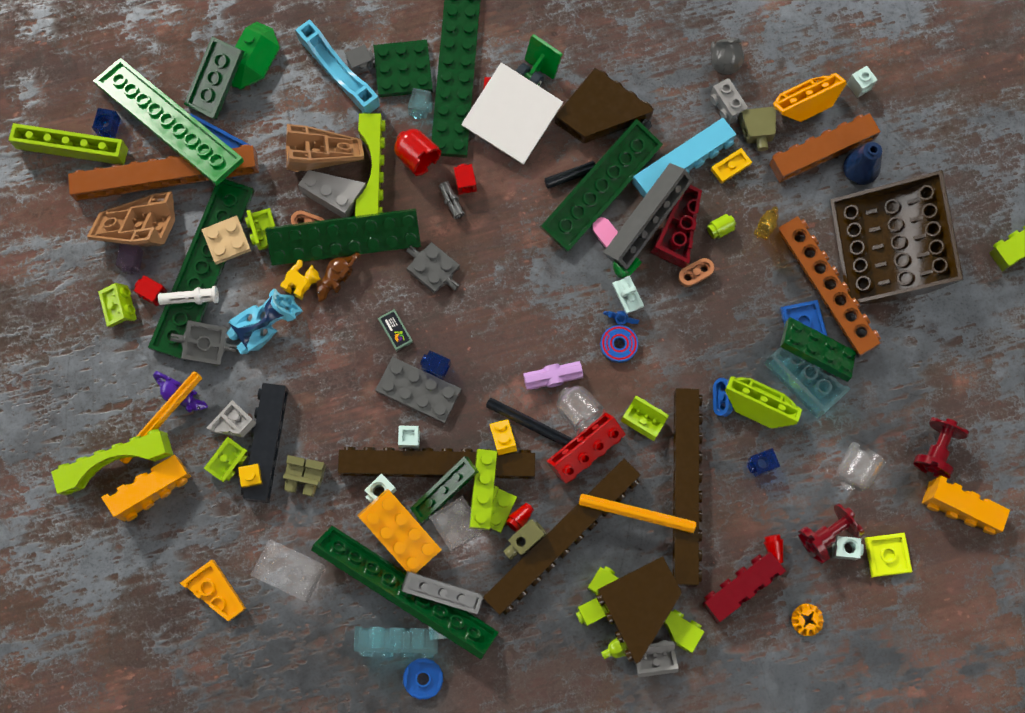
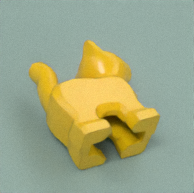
M297 260V263L287 272L285 280L281 283L280 287L289 294H291L292 288H296L293 294H295L296 298L302 300L304 293L309 289L310 285L317 283L320 277L319 272L314 269L313 265L306 271L305 276H302L298 270L302 267L303 261Z

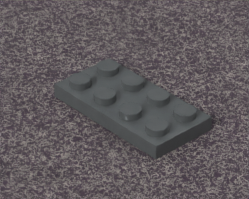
M392 357L375 391L445 424L462 389Z

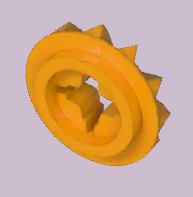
M811 604L799 605L795 608L791 617L794 629L803 636H813L822 630L824 619L822 612L817 606ZM812 613L811 620L814 624L808 623L804 626L805 619L803 616H809Z

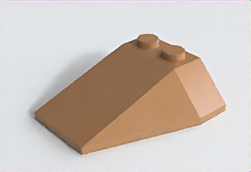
M287 124L285 149L287 170L294 172L309 171L364 160L361 139L313 127Z
M172 192L152 194L100 212L87 238L89 240L145 247L164 245L175 222Z

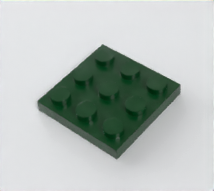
M427 40L373 45L379 98L433 92Z

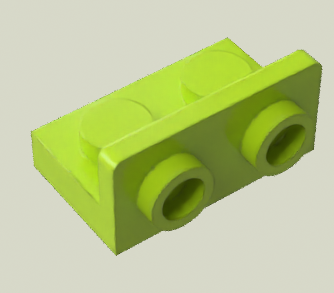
M114 283L98 291L107 327H114L126 320L135 321L137 319L128 285Z
M497 486L493 490L490 529L502 533L517 496L505 492Z

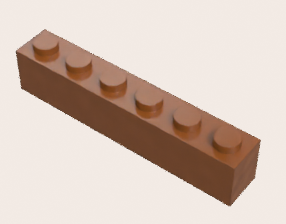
M870 113L864 116L861 114L849 123H841L832 131L828 129L821 133V136L816 138L813 136L801 145L795 144L791 146L786 152H777L772 156L773 158L769 165L779 183L875 140L881 131Z

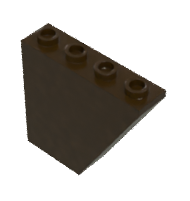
M594 68L555 115V124L585 144L628 128L636 119L640 123L644 119L650 120L654 109L648 102L640 100L634 92L626 90L620 82L609 78L606 72Z
M663 556L597 590L596 598L600 606H605L608 612L605 616L610 625L614 624L617 630L614 633L619 643H624L627 649L624 653L629 662L633 661L635 665L642 660L682 594Z

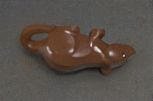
M358 252L347 258H335L329 262L322 281H317L319 302L326 299L330 290L333 289L336 293L339 292L341 289L339 283L347 281L353 271L351 269L353 263L361 256Z

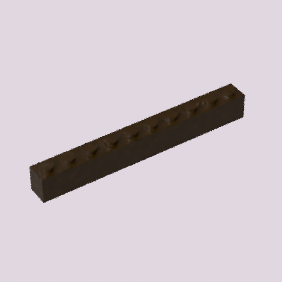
M676 388L674 391L673 516L695 521L696 529L694 533L673 528L672 574L678 586L696 587L699 585V582H702V570H699V562H702V550H699V542H702V530H699V522H702V510H699V503H702V491H699V483H702V471H699V464H702L703 455L702 452H699V444L702 445L703 435L699 433V425H702L703 415L699 414V406H702L703 396L699 395V389Z
M344 447V450H339L338 474L340 476L378 477L382 473L384 477L442 478L464 456L468 457L475 466L476 452H473V449H461V452H455L451 448H443L442 451H434L433 448H422V451H414V448H403L402 451H396L392 447H384L383 450H375L374 447H364L363 450H356V447ZM526 449L520 450V453L511 452L499 456L497 453L495 479H535V453H531V450Z
M624 458L587 495L620 503L626 497L624 492L628 488L633 490L640 483L638 479L641 474ZM578 503L483 596V599L499 616L502 613L507 615L514 608L512 603L516 599L521 601L528 594L526 589L530 585L535 587L542 580L540 576L545 571L549 573L557 565L555 561L559 557L563 559L571 551L569 547L573 543L577 545L585 537L583 533L587 529L591 531L598 524L596 520L601 515L606 517L609 512L581 506Z

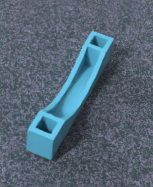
M310 19L295 30L301 44L362 113H371L380 106L378 95L366 82L362 81L349 69Z

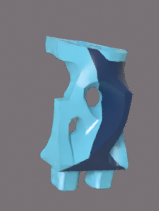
M273 289L269 294L270 298L262 306L254 305L228 322L231 326L227 331L229 338L232 340L239 338L242 341L237 346L240 354L260 350L277 332L271 325L279 320L293 321L296 319V316L303 312L296 304L293 295L280 294L276 289ZM250 314H252L251 321L248 320ZM264 329H267V334L263 336Z

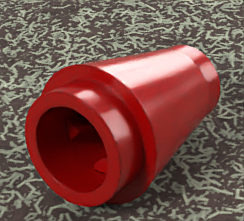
M525 503L508 516L506 524L513 531L517 532L529 520L534 511L533 507Z
M780 534L764 537L765 542L763 543L767 552H771L779 563H783V539H781Z

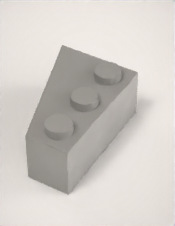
M309 170L298 186L302 194L340 217L345 218L350 217L354 212L356 199L364 191L366 183Z

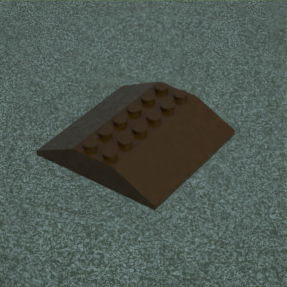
M943 170L830 199L843 280L850 290L848 294L851 298H855L859 305L890 302L922 295L964 280Z

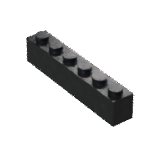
M263 383L262 388L258 390L257 397L260 401L259 407H256L254 412L256 424L251 430L253 442L248 447L250 459L249 464H246V466L259 464L262 484L245 488L241 487V495H243L246 501L270 504L289 391L285 385Z

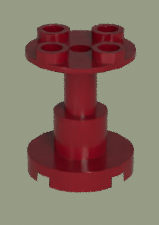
M931 417L929 425L939 432L940 435L936 445L930 446L927 455L918 454L915 456L913 465L926 474L929 471L934 473V477L943 476L950 479L954 468L946 463L950 454L947 448L951 438L966 439L969 431L957 426L958 422L953 419L947 418L946 421Z
M839 503L834 505V511L839 520L828 528L822 526L813 532L805 526L798 531L801 543L808 553L812 552L816 555L813 558L818 563L824 564L829 560L830 556L827 548L836 542L835 537L843 531L847 530L856 538H860L865 533L861 525L854 520L855 514L849 507L845 509Z

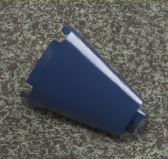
M869 142L851 152L843 164L846 177L858 185H868L874 182L879 176L881 169V146L878 143Z

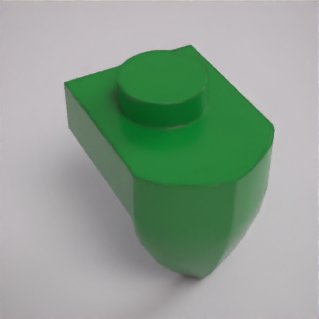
M636 257L627 270L620 267L614 261L612 262V267L619 278H625L630 276L642 262Z

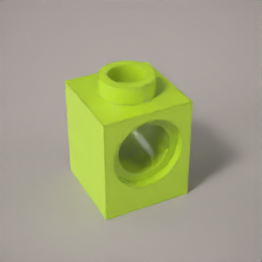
M597 598L579 606L576 616L580 624L584 623L585 626H588L606 617L605 614L608 612L605 606H600Z

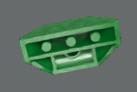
M255 22L244 29L235 47L245 51L231 86L242 90L246 86L264 79L280 50L273 28Z

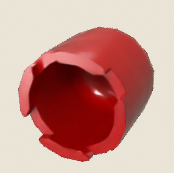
M409 129L402 131L397 136L394 146L395 154L416 176H421L428 172L427 167L432 162L436 164L441 156L439 147L420 130Z

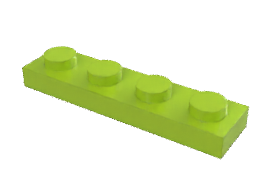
M477 449L475 467L479 472L474 476L469 528L490 530L497 451Z

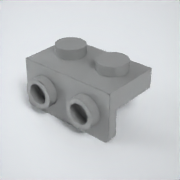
M726 79L713 86L710 100L720 110V116L730 125L736 121L739 113L747 109V105L730 79Z
M663 640L649 646L642 660L636 664L638 678L678 672L679 668L674 641Z

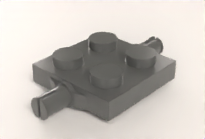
M431 242L420 252L412 246L407 249L406 252L414 257L413 262L407 267V272L435 294L445 285H448L454 291L459 288L460 285L452 277L460 268V265Z
M188 320L186 331L183 335L171 333L170 341L179 342L182 345L181 359L220 366L224 351L234 353L237 351V345L226 343V327Z

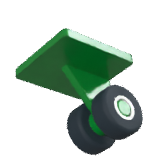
M533 34L525 55V61L531 64L533 68L531 69L526 63H522L516 69V72L541 87L544 76L539 71L554 79L563 54Z

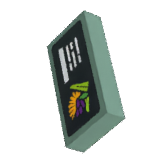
M395 309L378 318L396 352L413 343Z

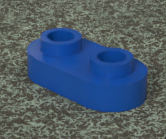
M718 378L713 385V410L715 414L727 417L733 411V406L724 390L729 379Z

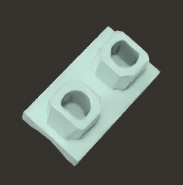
M630 276L612 283L626 314L644 307Z

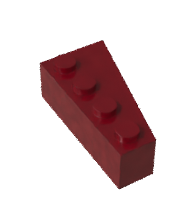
M692 185L687 188L667 215L650 253L682 269L689 264L702 190Z
M771 552L763 556L758 554L750 561L752 563L751 566L747 569L743 566L735 572L737 577L733 580L726 579L719 585L721 587L719 591L715 593L713 590L704 597L706 601L702 605L716 623L721 622L738 609L743 602L758 593L757 591L768 586L775 577L781 576L786 572Z

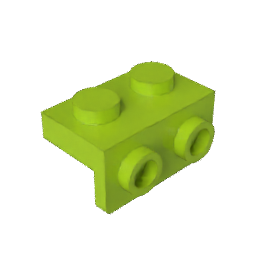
M268 208L254 213L247 210L248 217H245L247 227L252 229L253 234H250L252 245H256L259 250L268 248L265 228L275 226L271 209Z
M635 396L621 422L654 441L669 415L646 400Z
M227 437L204 469L222 482L225 480L229 481L235 474L233 470L237 464L241 465L247 458L245 454L247 450Z

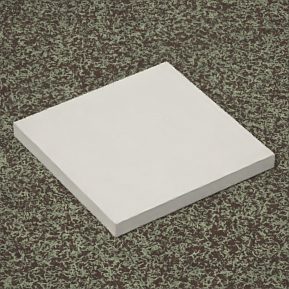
M500 63L461 125L524 165L562 106L563 101L505 64Z

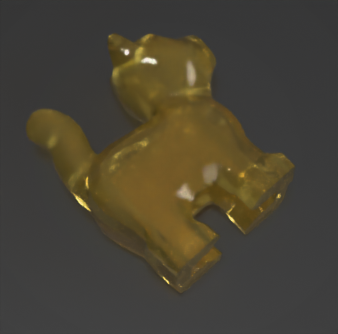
M777 207L767 210L760 218L758 226L753 233L754 235L768 240L770 234L776 228V221L779 217Z

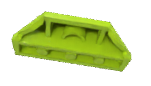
M731 376L725 389L735 412L771 429L796 425L802 412L800 407L796 406L787 395L751 378Z

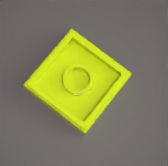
M905 533L864 538L871 577L912 572Z

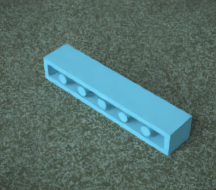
M721 118L633 177L632 184L644 198L669 163L684 168L690 173V170L694 167L696 169L701 167L706 159L716 157L721 149L731 147L734 144L736 133L726 120Z

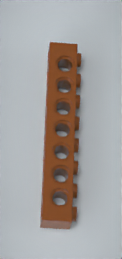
M797 216L780 226L778 232L856 351L858 357H861L878 347L881 337L876 330L872 331L869 324L871 322L865 313L862 315L859 311L860 305L855 298H851L848 294L850 290L845 282L841 283L839 280V272L835 266L831 267L828 263L829 257L824 250L821 251L817 246L819 242L815 235L811 236L809 234V226L804 219L800 220ZM797 235H803L805 240L797 242L794 238ZM807 250H812L815 256L807 258L804 253ZM823 266L825 272L818 274L815 272V267ZM831 281L836 287L829 290L825 287V283ZM842 297L846 303L842 306L837 305L835 299ZM853 313L856 316V320L850 322L846 320L845 315ZM856 330H865L866 336L863 338L858 337Z

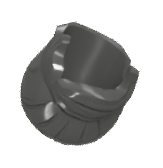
M739 38L721 39L716 43L715 41L711 42V64L718 73L730 75L741 69L744 62V52L741 46L742 41Z

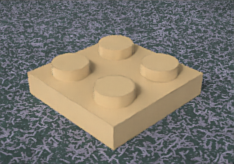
M238 216L202 229L216 265L251 251Z

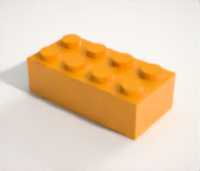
M389 489L381 493L357 515L406 571L417 573L442 550Z

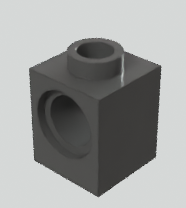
M365 45L345 52L348 65L355 75L374 68V55L371 50H367Z

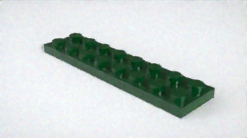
M636 119L541 224L540 228L563 250L568 252L630 183L633 177L661 148L663 143Z
M416 209L265 228L272 266L297 263V260L305 262L351 256L357 252L359 254L406 249L410 248V246L413 248L421 247Z

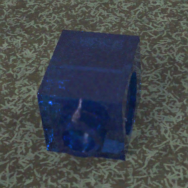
M98 108L92 128L97 136L116 138L121 118L114 110Z
M429 350L428 354H424L420 365H422V371L444 380L451 366V360Z
M772 448L751 456L748 459L747 466L750 473L758 477L777 470L780 464ZM758 459H763L766 462V468H761L758 465Z

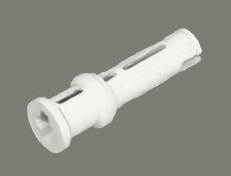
M212 286V288L208 289L197 287L194 291L159 293L158 301L160 305L195 302L199 305L203 302L212 301L218 303L219 293L217 286Z

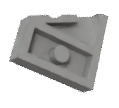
M232 400L207 426V429L212 433L244 437L256 422Z

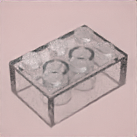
M269 539L251 576L308 603L326 566Z

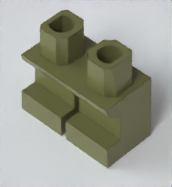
M288 455L286 471L283 476L285 491L296 493L298 484L304 485L302 494L314 497L317 488L321 487L326 464Z

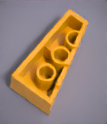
M173 455L152 467L151 473L140 474L135 477L134 483L123 484L117 488V493L109 496L107 493L101 498L113 517L129 522L138 516L137 513L143 509L151 508L159 498L163 499L169 496L171 490L175 487L185 485L191 475L176 455Z
M943 476L929 482L922 501L923 504L927 505L928 509L936 512L942 511L951 519H961L968 526H978L983 529V532L990 535L1003 532L1010 512L1009 509L989 499L981 500L979 494L973 491H963V486L957 483H947V478Z

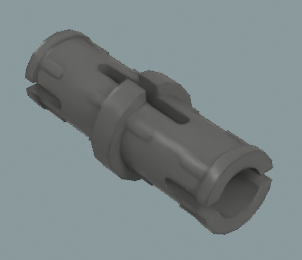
M449 181L441 183L438 187L445 198V205L449 207L454 219L461 218L465 213L458 202V195L454 194Z

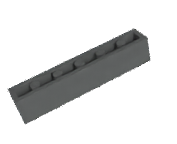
M669 163L603 252L612 262H616L626 270L630 267L694 180L684 168Z

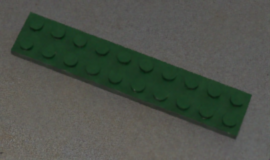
M444 0L431 139L439 147L441 156L467 158L469 130L461 124L472 108L481 0Z
M226 179L219 185H215L171 293L194 291L197 287L208 289L217 285L226 261L217 265L214 263L202 229L234 216H238L240 223H242L255 192L254 188ZM195 302L166 304L148 348L183 360L181 359L182 345L179 342L170 341L171 333L183 335L186 331L188 320L201 323L209 302H203L199 305Z
M331 526L312 546L311 551L318 556L324 558L335 567L341 569L352 578L366 585L479 659L483 658L499 633L465 610L402 592L401 589L407 574L406 572L334 526Z

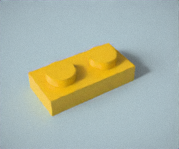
M740 148L712 166L711 171L722 184L749 167L752 161L743 149Z
M509 420L491 423L490 429L498 456L517 451Z

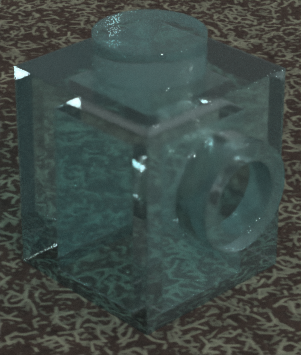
M413 88L408 104L410 116L415 119H427L428 113H431L433 109L430 91Z

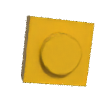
M259 464L238 467L242 488L262 484Z

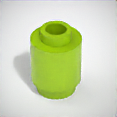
M724 214L710 222V225L707 226V231L713 239H719L734 231L736 222L731 215Z

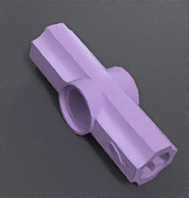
M580 361L564 365H548L541 370L523 373L526 389L531 390L545 386L549 388L564 384V382L583 378V370Z

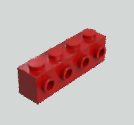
M604 413L549 458L547 463L560 480L568 483L574 480L583 469L590 467L594 460L603 456L611 446L619 443L626 434L613 416Z

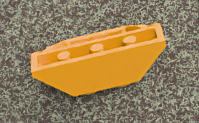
M837 73L809 79L780 93L773 103V107L782 115L802 122L831 108L846 86V80Z

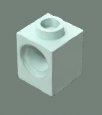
M865 66L851 75L847 85L858 98L872 90L877 82V78L868 66Z
M399 426V448L419 450V426Z
M382 473L365 489V492L368 494L366 499L370 503L378 497L374 495L377 487H383L384 491L389 489L392 494L397 491Z
M835 537L836 542L832 544V558L860 559L864 552L861 538ZM846 543L852 546V553L845 551L844 546Z

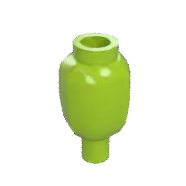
M617 638L609 643L608 649L602 651L601 654L604 660L610 656L621 658L626 656L624 651L627 649L623 642L620 644Z

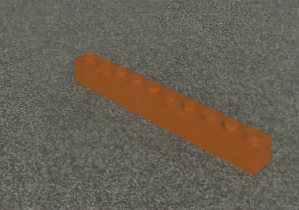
M245 144L238 148H232L243 158L244 162L226 178L259 173L257 152L253 145ZM168 156L166 159L160 160L150 159L147 162L135 161L127 165L115 164L108 168L96 167L88 171L77 170L75 173L68 174L69 192L76 201L210 181L181 156Z

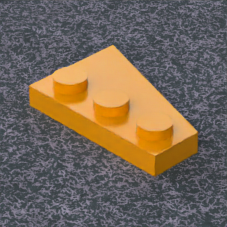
M210 560L180 583L193 592L196 597L206 602L210 608L227 621H231L246 610V607L215 560Z

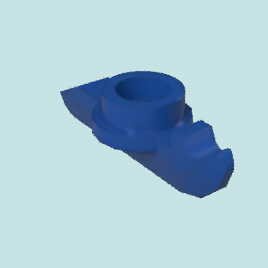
M625 311L603 312L609 318H614L616 323L620 325L626 322L638 324L640 321L629 317Z

